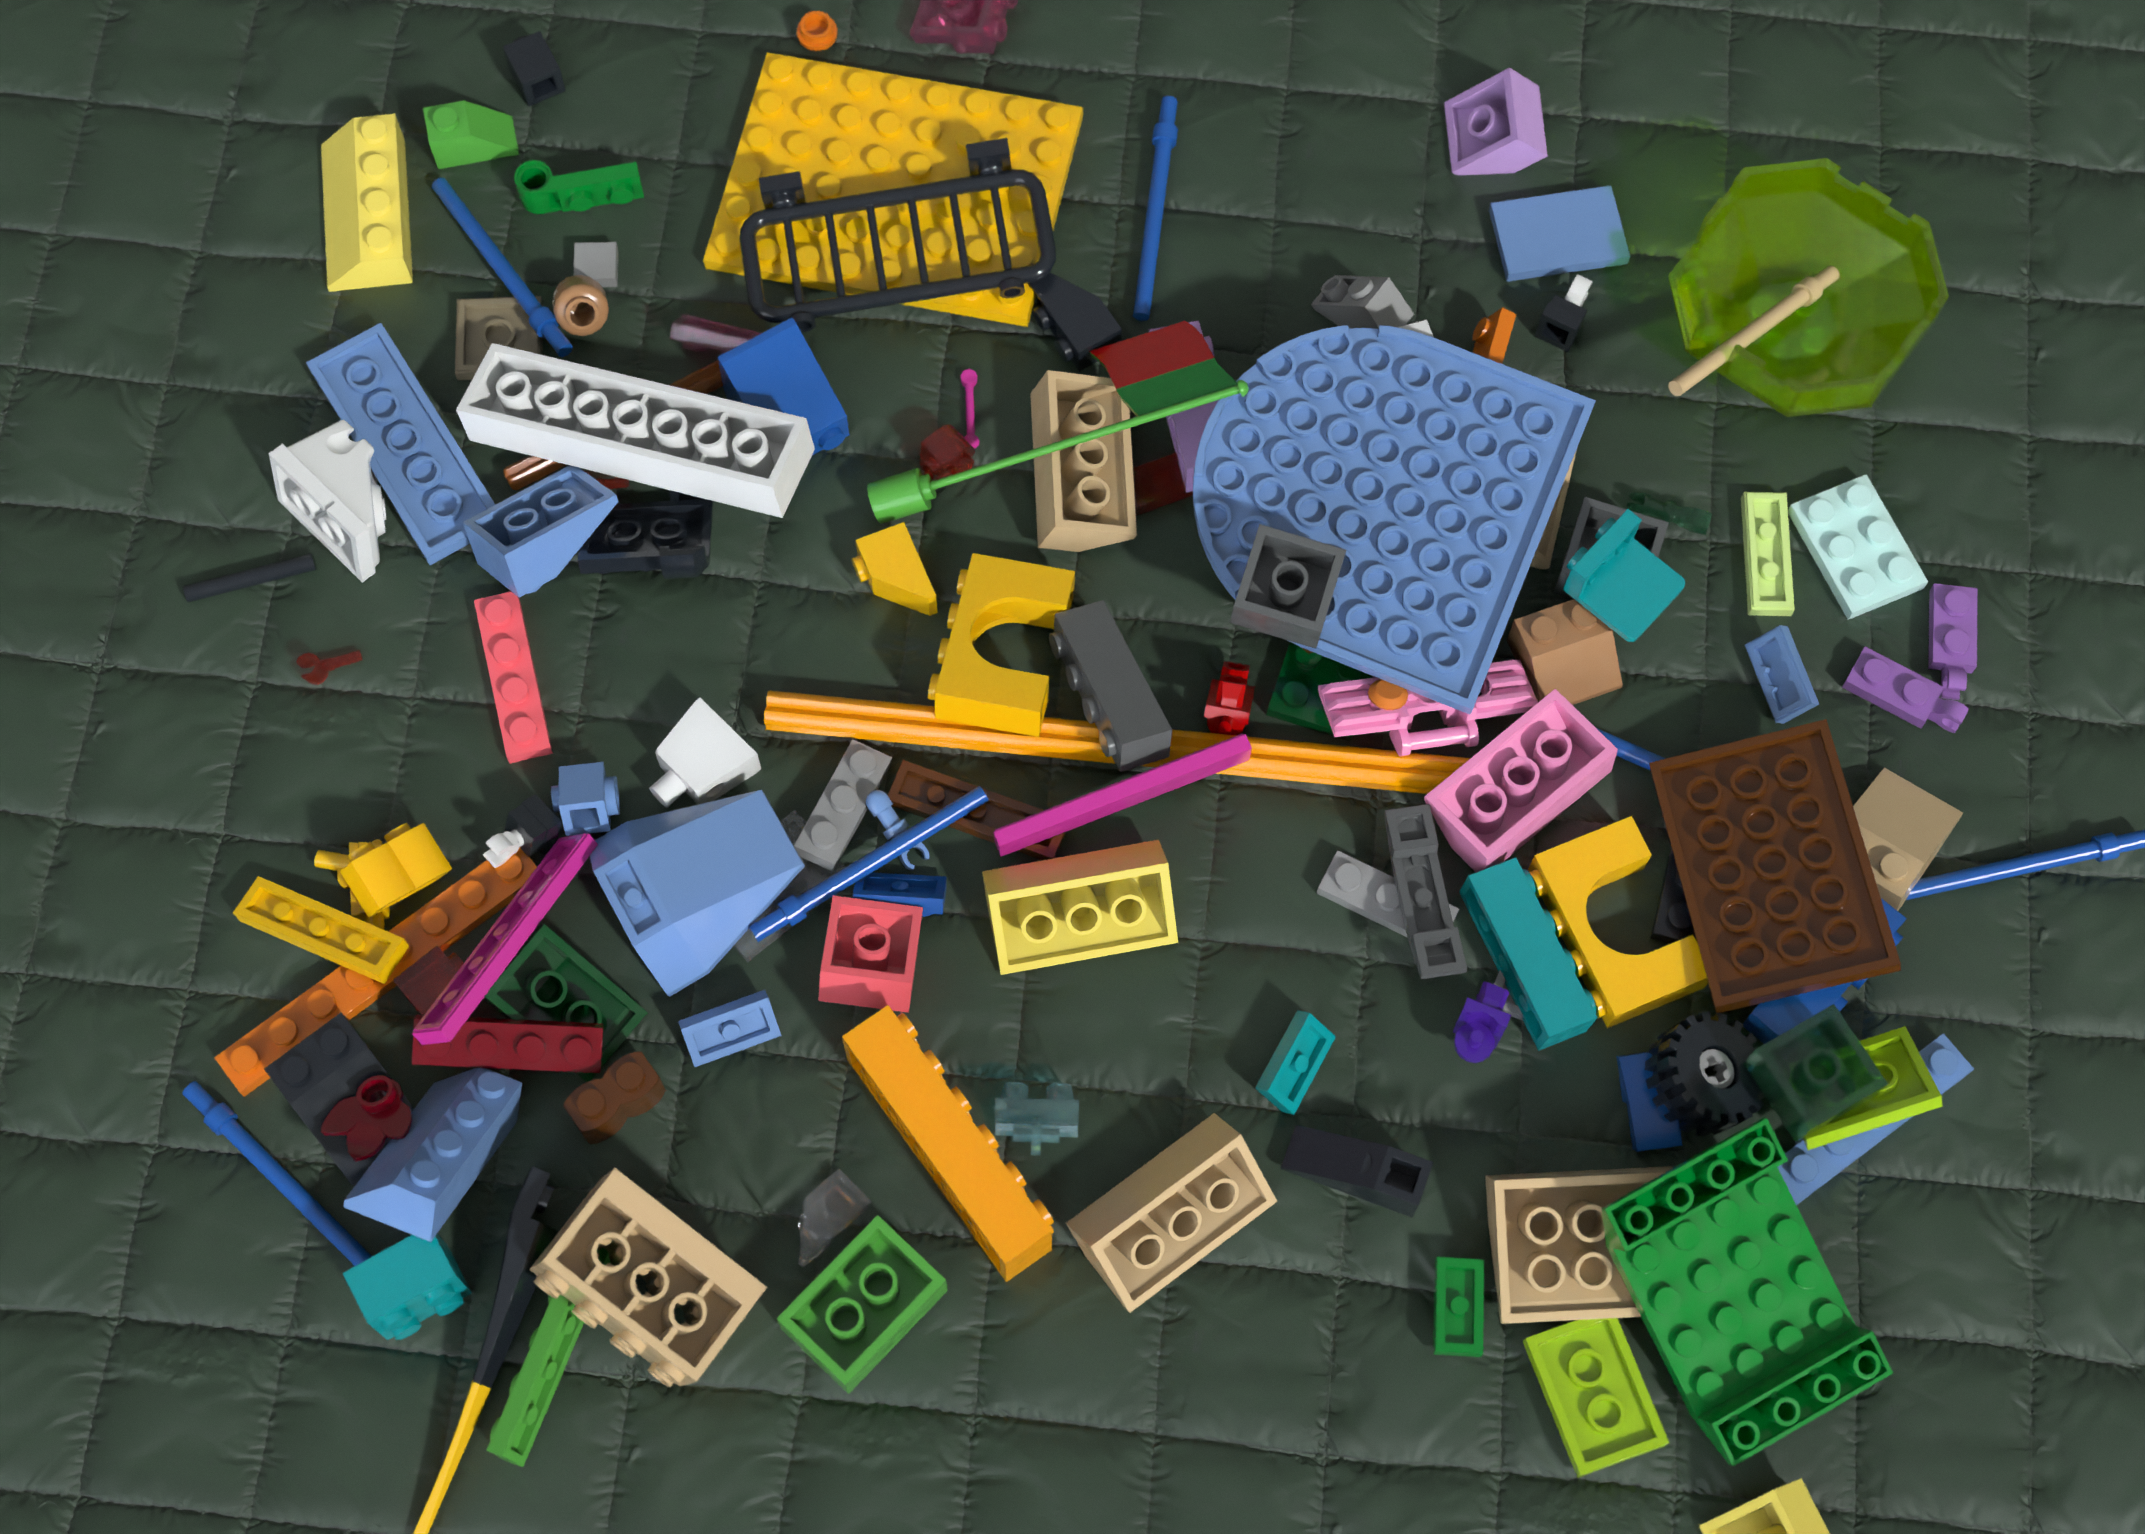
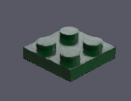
M1290 642L1266 715L1334 736L1319 696L1318 685L1371 678L1372 675L1314 652L1308 654L1298 645ZM1352 735L1337 738L1350 742Z

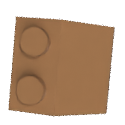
M1575 599L1513 621L1507 642L1515 660L1521 661L1538 702L1554 689L1574 705L1622 687L1613 630Z

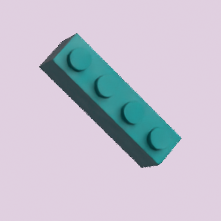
M1513 858L1469 875L1459 893L1498 971L1501 970L1505 979V985L1508 991H1510L1509 993L1515 1005H1518L1523 1015L1522 1020L1537 1050L1540 1051L1585 1033L1598 1018L1596 1015L1597 1008L1592 994L1589 990L1582 988L1575 974L1576 965L1571 953L1566 948H1562L1555 935L1556 926L1552 915L1547 909H1542L1535 895L1536 888L1531 874L1526 869L1522 870L1517 858Z

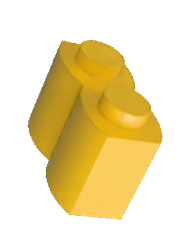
M404 823L384 835L387 843L374 848L373 844L369 842L347 855L350 863L340 873L368 918L429 886L452 870L451 865L424 823L412 829L408 823Z

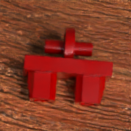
M1224 661L1220 680L1212 679L1204 717L1207 718V726L1211 733L1238 736L1243 732L1245 725H1248L1255 690L1254 686L1247 685L1249 665Z

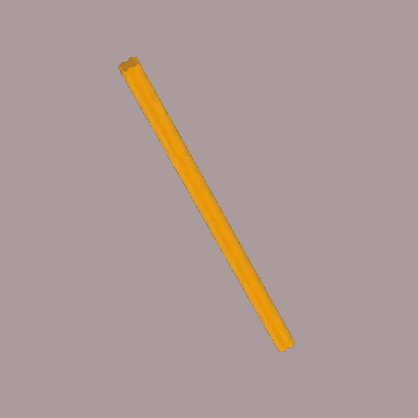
M771 690L767 693L764 711L765 730L1115 764L1112 756L1106 757L1103 753L1099 741V730L1096 724H1090L1088 721L1044 717L1040 736L1035 737L936 719L935 706ZM1172 729L1169 757L1142 766L1155 768L1237 735ZM1247 737L1252 747L1250 760L1216 774L1428 794L1470 758L1413 752L1410 755L1399 756L1396 751Z

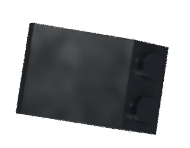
M341 1012L264 1068V1070L339 1169L355 1187L391 1139L387 1137L384 1146L374 1156L365 1160L354 1161L348 1152L347 1135H323L321 1132L322 1124L339 1101L357 1096L359 1086L368 1078L377 1075L386 1076L389 1079L392 1078ZM404 1095L403 1103L413 1111L414 1107Z

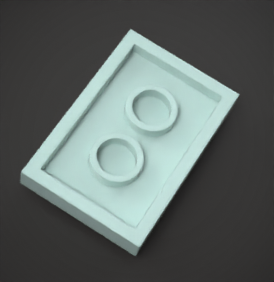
M1867 474L1790 505L1788 514L1848 620L1920 591L1927 585L1928 580Z

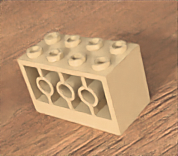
M616 1168L599 1179L529 1269L537 1275L534 1283L541 1290L555 1299L560 1294L576 1305L572 1310L576 1317L592 1328H595L598 1324L603 1326L613 1334L610 1342L618 1350L631 1358L635 1354L640 1355L651 1364L648 1372L668 1387H671L673 1383L683 1386L697 1382L767 1288ZM605 1248L609 1253L611 1263L603 1265L598 1260L597 1249ZM640 1277L647 1283L648 1293L643 1295L636 1289L635 1279ZM680 1307L683 1310L685 1323L679 1324L675 1320L674 1308Z

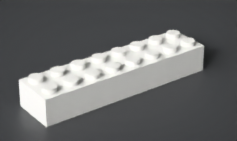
M494 343L491 344L456 409L470 441L783 518L815 450L808 422L804 417Z

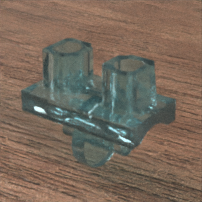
M1006 1082L1001 1098H995V1136H1013V1142H1031V1155H1040L1041 1142L1059 1143V1137H1078L1079 1100H1074L1070 1084L1053 1083L1047 1086V1099H1028L1027 1085L1019 1082Z

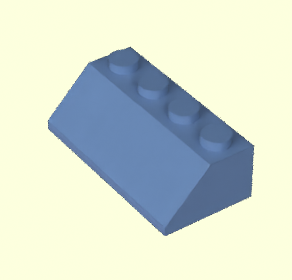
M476 1067L433 1083L412 1111L413 1121L406 1136L403 1139H391L345 1198L343 1207L431 1242L516 1124L522 1082L486 1068Z

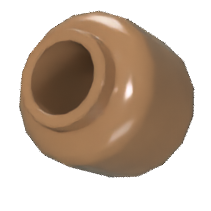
M583 275L569 276L561 281L553 292L552 305L556 321L568 333L578 336L591 335L601 329L606 322L609 312L606 294L599 282L591 277Z

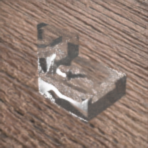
M840 1169L815 1188L803 1201L802 1212L799 1216L800 1252L798 1254V1263L802 1267H805L828 1248L834 1237L864 1213L871 1203V1200Z

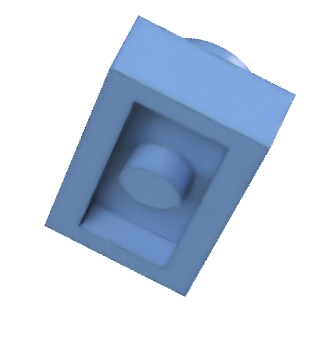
M766 990L678 1021L694 1067L782 1036Z

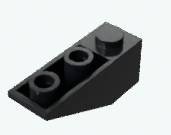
M1049 273L1041 280L1028 283L1038 297L1037 307L1032 309L1035 321L1043 331L1050 329L1056 338L1054 344L1060 357L1066 363L1071 360L1079 372L1098 362L1091 357L1089 351L1122 341V328L1098 296L1052 273Z
M1296 1125L1280 1169L1412 1218L1421 1201L1434 1162L1388 1145Z

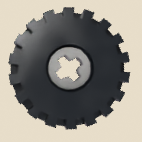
M1710 1011L1701 1012L1696 1016L1693 1014L1662 1032L1657 1037L1658 1041L1651 1044L1648 1053L1652 1054L1653 1057L1645 1061V1070L1653 1072V1076L1646 1079L1648 1089L1656 1088L1658 1096L1652 1098L1656 1107L1664 1104L1668 1109L1664 1117L1670 1123L1680 1119L1679 1129L1688 1133L1696 1128V1135L1707 1136L1712 1132L1713 1135L1723 1133L1751 1118L1752 1114L1758 1112L1764 1105L1761 1099L1768 1096L1770 1089L1769 1086L1762 1084L1763 1081L1770 1078V1068H1761L1760 1062L1767 1059L1763 1049L1756 1052L1752 1046L1757 1041L1756 1037L1752 1032L1744 1036L1740 1032L1744 1025L1737 1020L1726 1024L1727 1015L1717 1013L1712 1017ZM1714 1066L1713 1070L1717 1071L1716 1076L1708 1077L1704 1069Z

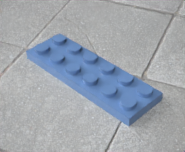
M382 323L306 362L310 372L339 419L347 421L354 428V431L349 434L352 440L356 442L365 439L373 446L374 453L370 461L371 471L428 564L432 565L470 544L463 522L494 506L495 503Z

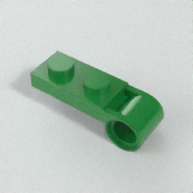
M529 160L522 163L516 169L514 175L521 203L528 212L533 214H544L561 210L563 212L571 210L586 211L594 206L611 203L626 204L634 199L644 198L637 162L552 176V172L547 164L539 160ZM542 185L540 188L530 189L534 186Z

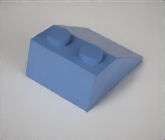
M569 465L464 521L463 525L478 565L520 598L525 594L537 591L543 584L559 575L615 507L618 499L615 493L579 467Z

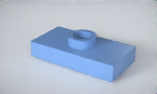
M1779 625L1745 644L1776 723L1784 724L1819 705L1788 626Z

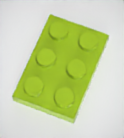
M1906 1026L1773 1069L1777 1086L1808 1150L1943 1107L1942 1096Z
M1618 1318L1575 1320L1524 1339V1347L1577 1478L1669 1444Z

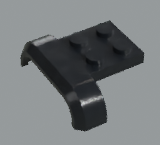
M670 490V501L616 504L579 549L578 564L580 574H606L610 572L661 569L664 579L699 577L710 564L714 501Z

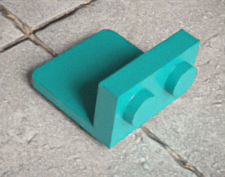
M1629 509L1617 521L1610 517L1601 526L1595 535L1598 541L1589 550L1583 546L1575 553L1566 566L1571 571L1563 590L1624 640L1634 642L1683 591L1685 580L1634 539L1642 519Z

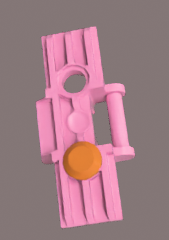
M1520 660L1491 663L1480 690L1482 694L1478 696L1470 715L1377 677L1318 685L1319 696L1334 737L1390 731L1389 736L1399 756L1410 755L1411 750L1464 743L1466 747L1477 746L1479 732L1475 719L1524 713L1538 703ZM1439 710L1444 725L1447 724L1449 727L1408 732V729H1411L1414 715Z

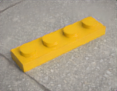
M259 876L233 911V914L242 923L383 984L386 983L409 948L404 938Z

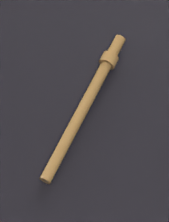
M1829 265L1814 277L1808 276L1793 286L1792 293L1670 381L1668 384L1670 392L1674 396H1681L1801 306L1808 307L1822 296L1823 290L1839 279L1838 269Z

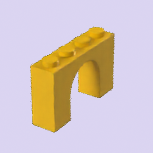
M972 553L968 570H960L957 583V594L961 595L959 604L952 603L949 610L947 628L952 629L950 638H942L940 643L938 664H942L940 674L933 673L930 679L928 699L935 700L936 719L1035 737L1040 736L1048 704L1049 676L993 665L982 658L973 645L982 633L994 626L1005 623H1022L1054 629L1055 614L1070 610L1072 607L1075 571Z
M1632 816L1536 854L1528 868L1535 883V895L1537 898L1542 897L1548 911L1552 915L1556 926L1555 935L1557 938L1562 937L1568 951L1571 953L1576 965L1575 974L1577 978L1582 977L1587 989L1594 998L1597 1008L1596 1015L1598 1018L1602 1017L1607 1028L1699 991L1708 984L1699 947L1693 935L1646 954L1628 955L1612 950L1603 944L1593 933L1588 923L1586 904L1589 895L1604 885L1643 870L1652 856Z

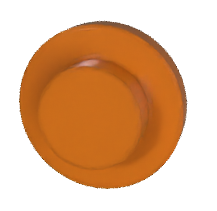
M811 11L802 17L797 26L798 41L806 49L812 51L825 50L836 41L837 26L834 20L826 13Z

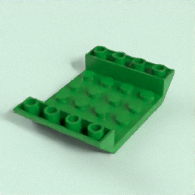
M1767 1118L1754 1122L1601 1208L1606 1247L1689 1414L1732 1467L1893 1374L1873 1331L1855 1325L1778 1169V1166L1787 1162L1788 1159Z

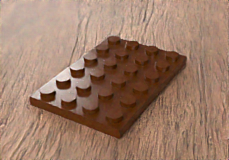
M1827 719L1649 763L1716 1014L1901 971V962Z

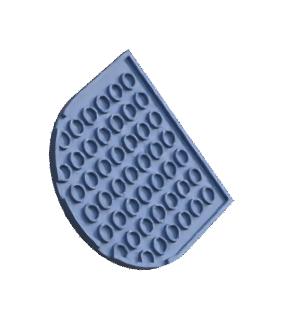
M1348 325L1331 327L1298 336L1275 347L1258 358L1256 364L1238 379L1248 384L1249 390L1244 397L1239 393L1220 399L1217 402L1205 425L1199 442L1193 476L1194 516L1202 546L1214 572L1229 594L1236 600L1259 524L1345 549V557L1317 648L1295 642L1292 643L1470 715L1596 400L1434 337L1392 326L1379 325V329H1349Z

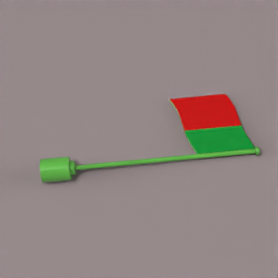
M1187 321L1179 322L1089 351L1091 357L1096 359L1107 370L1120 399L1137 417L932 481L929 474L923 475L919 468L911 469L868 483L869 501L873 513L880 524L894 521L931 509V500L936 498L935 489L1239 393L1244 397L1249 390L1248 384L1243 380H1237L1236 382L1217 363L1203 335Z

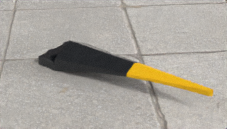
M533 1166L529 1169L510 1212L495 1298L473 1380L447 1455L413 1534L429 1533L536 1288L534 1280L537 1278V1275L529 1269L559 1232L531 1219L534 1211L540 1214L544 1212L554 1190V1186L547 1184L550 1173Z

